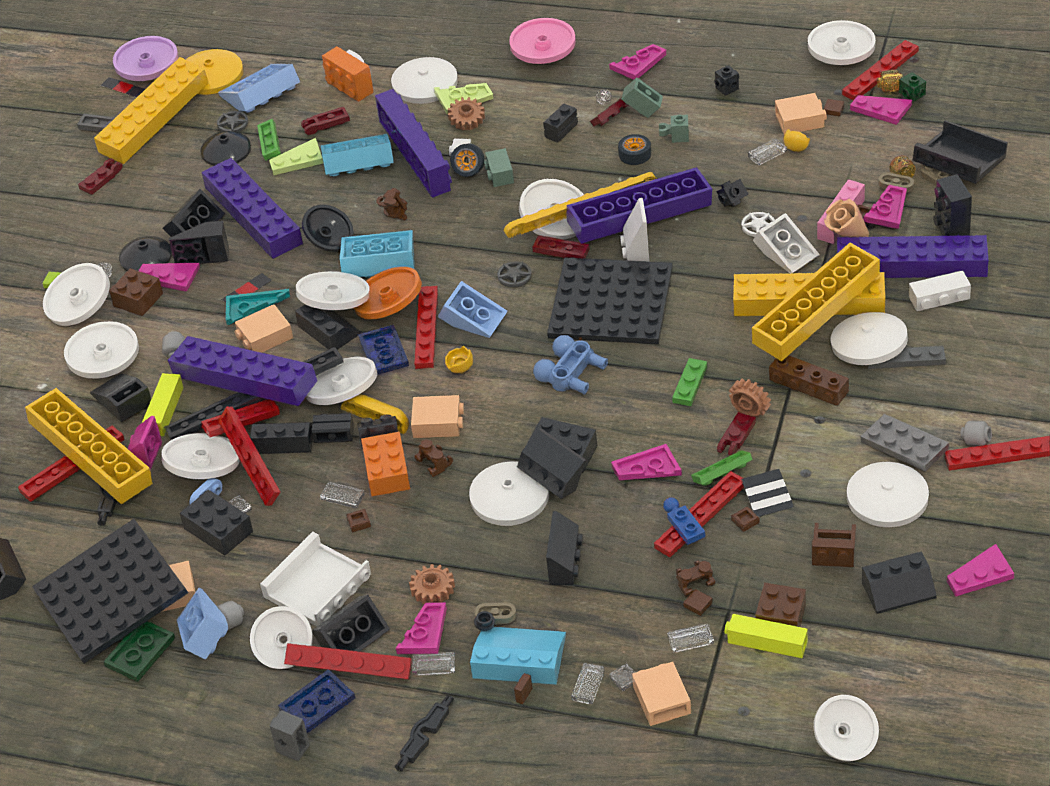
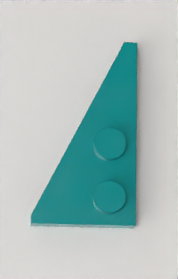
M283 289L226 296V324L230 325L289 298L290 290Z

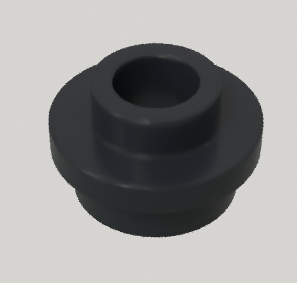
M482 611L475 617L474 625L478 630L488 631L495 626V618L490 612Z

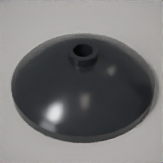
M222 131L206 139L201 146L200 152L202 159L213 166L230 158L239 163L249 155L251 143L249 138L242 133Z
M330 205L313 206L306 211L302 219V229L306 238L316 247L326 251L341 250L342 237H351L354 233L352 223L347 215Z
M142 236L130 241L123 247L119 254V261L124 270L128 271L131 268L139 271L142 264H167L172 257L170 244L165 239L156 236Z

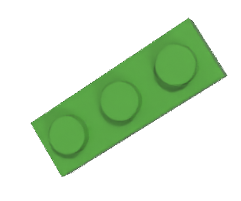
M270 119L257 125L262 155L265 161L280 155L281 151L274 120Z
M688 359L672 397L673 403L692 406L708 367L707 361Z
M741 450L691 476L693 482L703 486L713 482V479L724 477L735 468L745 467L747 462L753 459L750 452Z

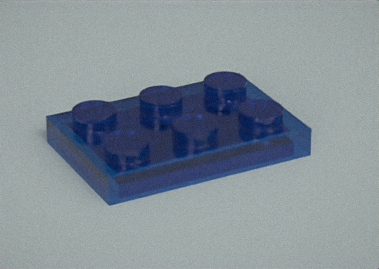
M394 325L358 334L366 358L374 362L377 375L409 366V361Z
M328 669L280 703L278 707L280 711L282 710L302 718L306 732L309 733L356 699L355 693Z

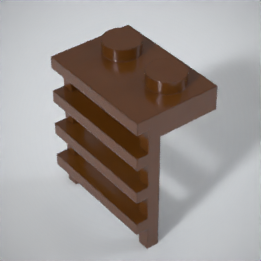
M815 523L814 538L812 540V565L854 567L856 524H852L851 530L819 529V523ZM824 538H841V539H824Z

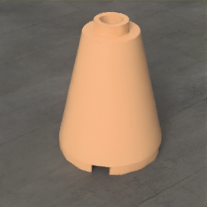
M840 199L831 204L827 209L826 219L824 218V222L829 230L842 237H869L868 229L854 201L851 199L845 201Z

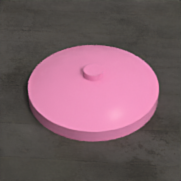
M538 18L524 22L515 28L510 36V49L513 55L524 62L533 64L558 61L566 57L573 50L576 43L573 28L566 22L554 18Z

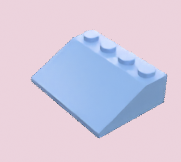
M270 64L221 90L218 94L237 110L248 113L255 110V106L268 103V99L281 96L283 91L294 89L295 85L300 83L293 64Z

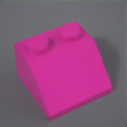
M150 416L136 428L134 435H131L130 444L127 448L146 464L150 470L162 444L155 416Z

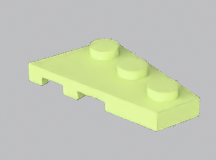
M487 83L469 84L461 88L449 86V89L434 87V93L446 114H448L450 104H455L456 99L461 101V97L464 100L470 97L472 101L476 98L477 103L493 99V93Z
M316 138L269 160L273 175L323 164Z

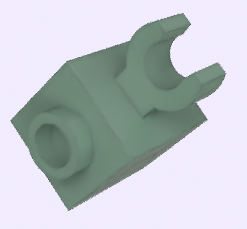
M688 115L671 116V124L659 123V136L663 137L671 134L672 143L689 142Z

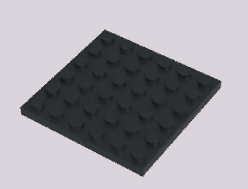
M564 258L548 327V338L556 339L561 335H567L574 340L582 338V340L659 344L673 263Z
M132 519L32 586L83 664L188 594L184 585L135 519Z

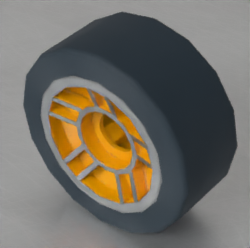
M640 134L625 136L618 143L620 160L629 165L645 163L651 157L650 140Z
M470 143L456 147L451 153L450 158L453 170L460 176L465 177L479 173L484 166L485 160L482 150L475 144ZM466 157H469V158H470V162H469V163L464 162V160L466 159Z

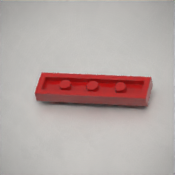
M270 399L235 410L243 426L280 415L279 407ZM221 415L201 421L202 428L209 438L225 433L218 421Z

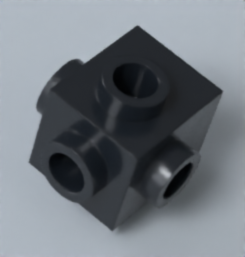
M729 65L715 71V88L725 96L739 90V73Z
M741 179L732 183L729 180L721 184L722 188L716 191L718 199L724 207L728 205L734 207L741 203V198L748 195Z

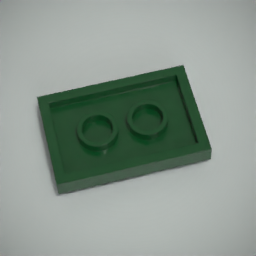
M147 621L125 636L104 660V665L106 668L138 682L174 641L175 635L173 632Z

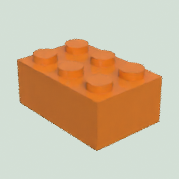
M337 46L322 55L325 79L328 84L333 85L339 91L344 92L358 102L373 93L369 65Z
M400 432L362 438L371 496L409 490L410 485Z

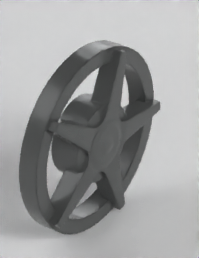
M241 111L223 113L217 120V126L220 131L240 132L248 125V117ZM226 125H227L228 128H232V129H225V128H223L222 126H226Z
M523 261L504 263L497 273L499 282L508 287L522 286L531 279L532 275L531 268ZM524 267L528 272L521 271V268ZM506 269L507 273L501 275L502 271ZM522 276H527L524 280L517 282ZM508 278L514 281V283L504 281L503 279Z

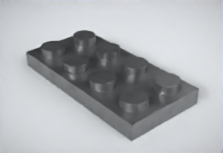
M886 414L881 416L860 436L862 443L925 472L949 449V442Z

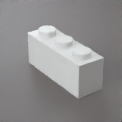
M963 271L909 283V298L916 311L970 299L971 284Z

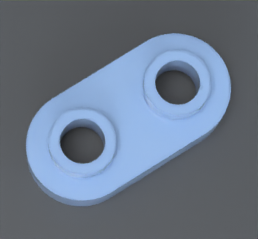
M216 478L208 479L191 495L189 503L194 502L207 490L219 495L222 491V482Z

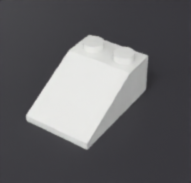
M643 198L638 199L623 227V235L620 236L621 246H625L622 248L623 258H627L628 261L649 262L647 222Z
M786 213L760 229L753 239L764 255L790 274L796 272L820 255Z

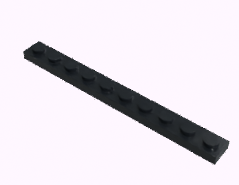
M335 347L303 361L313 365L316 376L344 363L342 356ZM237 392L165 426L164 429L170 440L183 435L193 434L203 429L201 421L221 415L226 407H233L234 410L266 400V398Z

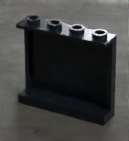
M944 120L943 130L926 145L921 143L914 145L912 161L950 175L957 174L959 178L976 184L1006 158L1008 142Z

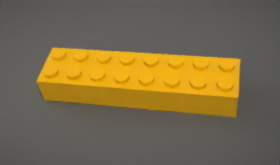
M179 57L94 137L98 152L125 164L208 84L205 68Z
M849 243L752 327V344L778 360L783 361L879 276L880 259Z
M880 272L875 280L835 315H858L868 312L885 313L884 272ZM814 273L734 274V316H766Z
M57 388L25 407L29 424L120 504H123L153 484L150 468Z

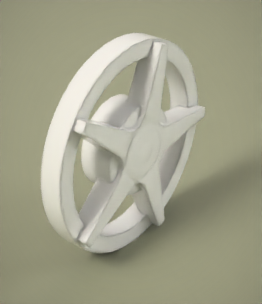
M749 213L742 220V230L747 235L755 237L760 229L770 224L766 222L767 218L771 222L775 219L769 213ZM752 219L751 222L746 223L747 220ZM751 227L756 232H751L746 228Z

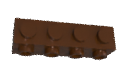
M789 355L783 361L775 358L769 366V380L836 406L841 403L849 392L848 377Z

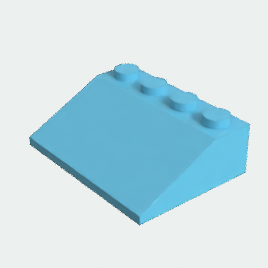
M388 134L321 145L326 175L329 174V176H337L340 174L339 172L344 171L346 173H354L357 171L356 169L361 168L363 170H371L373 166L378 165L380 167H388L390 163H394Z
M413 230L342 237L340 250L341 272L358 277L371 278L384 270L394 267H410L414 269Z
M493 627L491 630L481 631L474 644L470 661L472 677L475 679L518 682L525 673L531 675L532 683L557 685L566 632Z

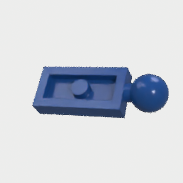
M672 497L664 501L663 508L667 512L668 520L687 545L705 537L704 529L686 506L679 508L678 500Z

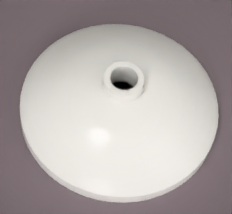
M286 606L273 607L263 612L254 622L250 633V644L254 655L261 663L274 669L293 667L284 664L287 643L312 646L313 640L312 628L307 618L298 610ZM282 637H287L286 643H281Z
M851 695L831 697L819 707L814 718V734L818 744L829 756L837 760L847 762L859 760L868 755L877 743L879 735L877 718L873 710L857 697ZM839 728L844 730V735L839 733Z

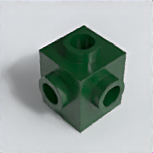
M911 72L899 79V93L914 102L926 95V81Z

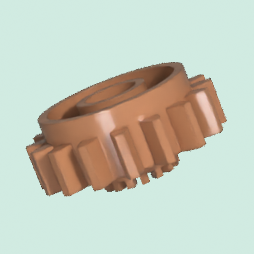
M461 97V101L456 99L455 104L451 103L450 108H448V120L457 129L471 130L477 128L479 124L483 123L482 119H485L484 107H482L481 102L477 103L476 98L472 101L470 97L467 100Z
M743 378L740 381L737 380L729 390L732 405L741 413L759 417L760 415L763 416L771 406L769 403L771 399L767 397L768 392H763V387H758L757 382L751 383L750 379H747L746 382Z
M431 564L428 569L422 566V571H415L416 576L411 575L409 586L412 597L415 596L417 602L420 601L423 604L442 603L449 599L450 594L454 593L455 582L453 574L449 573L448 568L442 570L441 565L434 568V565Z

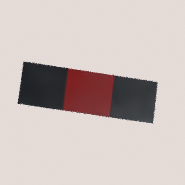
M110 77L100 85L134 97H138L145 90V88Z
M261 273L229 295L253 293L272 280ZM224 297L223 299H221L222 301H224V302L226 303V297Z

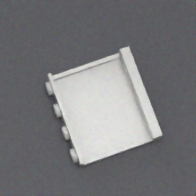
M312 532L260 583L264 598L279 606L298 610L307 618L309 623L319 626L330 618L338 608H341L344 602L357 591L361 584L369 579L371 571L369 561L366 560L362 565L321 544L319 535Z

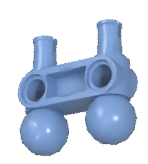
M561 335L554 340L552 345L554 354L561 359L556 365L549 359L539 360L535 363L533 374L538 381L549 382L557 391H566L571 388L586 394L589 389V383L579 380V375L589 364L604 370L608 364V359L595 354L587 342H575L570 336Z

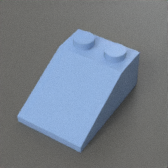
M461 281L443 306L438 317L455 328L490 338L507 313V310Z
M198 588L178 617L177 623L184 649L206 659L216 649L219 639L226 635L228 624L225 616L203 589Z

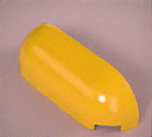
M359 394L341 404L342 410L362 418H372L374 420L380 419V416L386 414L396 416L398 432L401 434H405L409 428V420L402 410L369 396Z

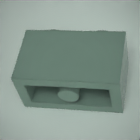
M636 77L624 88L621 99L640 114L649 118L661 107L663 96Z
M506 148L485 152L484 168L487 170L488 180H492L493 187L514 183L513 170Z

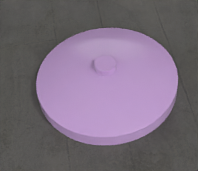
M145 36L123 44L115 52L113 64L115 71L121 77L132 81H147L158 78L178 59V51L176 45L167 38Z

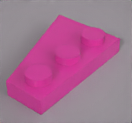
M652 44L636 51L634 56L623 57L621 62L610 63V70L633 80L636 77L640 78L666 56V49Z
M858 95L850 104V110L897 125L912 106V100Z
M889 185L881 194L877 203L873 204L869 213L865 214L864 222L899 229L907 188Z
M199 263L142 264L139 271L159 278L162 287L187 292L200 266Z
M667 444L611 462L612 469L619 480L682 475V470Z
M995 544L948 575L947 583L954 595L959 596L1014 579V572Z
M446 602L424 604L414 619V625L405 633V639L397 645V654H438L447 611Z

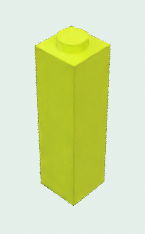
M162 373L142 421L144 422L150 416H155L160 436H165L166 431L164 427L169 425L184 388L179 374Z
M733 614L730 622L727 621L725 625V634L728 636L729 644L803 658L808 643V629L737 614Z

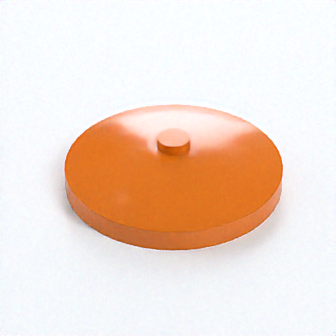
M394 267L372 276L366 281L369 285L368 300L354 307V310L359 317L364 319L384 318L402 310L416 298L421 290L422 281L419 274L410 267Z

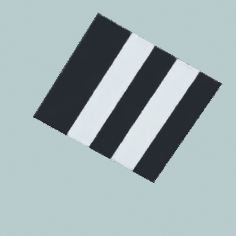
M780 469L741 479L753 512L758 517L794 507Z

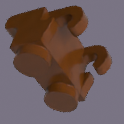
M391 188L383 196L377 198L376 203L384 208L383 213L385 216L403 221L407 219L405 212L408 203L400 198L399 195L401 193L399 190Z
M429 439L421 442L419 453L415 455L417 462H422L426 458L434 463V468H428L432 477L445 471V468L449 467L453 462V458L450 455L447 457L443 455L442 447L439 444L434 446Z
M697 560L694 562L695 567L683 570L681 568L676 569V578L679 581L678 586L685 597L693 592L692 588L687 589L688 583L697 579H707V586L715 585L713 570L709 562Z

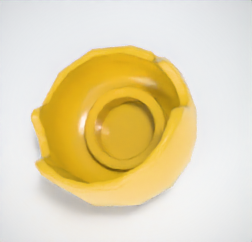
M788 129L784 134L783 141L787 149L801 152L808 147L810 138H807L801 132Z
M462 346L461 348L449 351L445 357L446 367L453 373L462 374L468 371L473 365L471 350Z

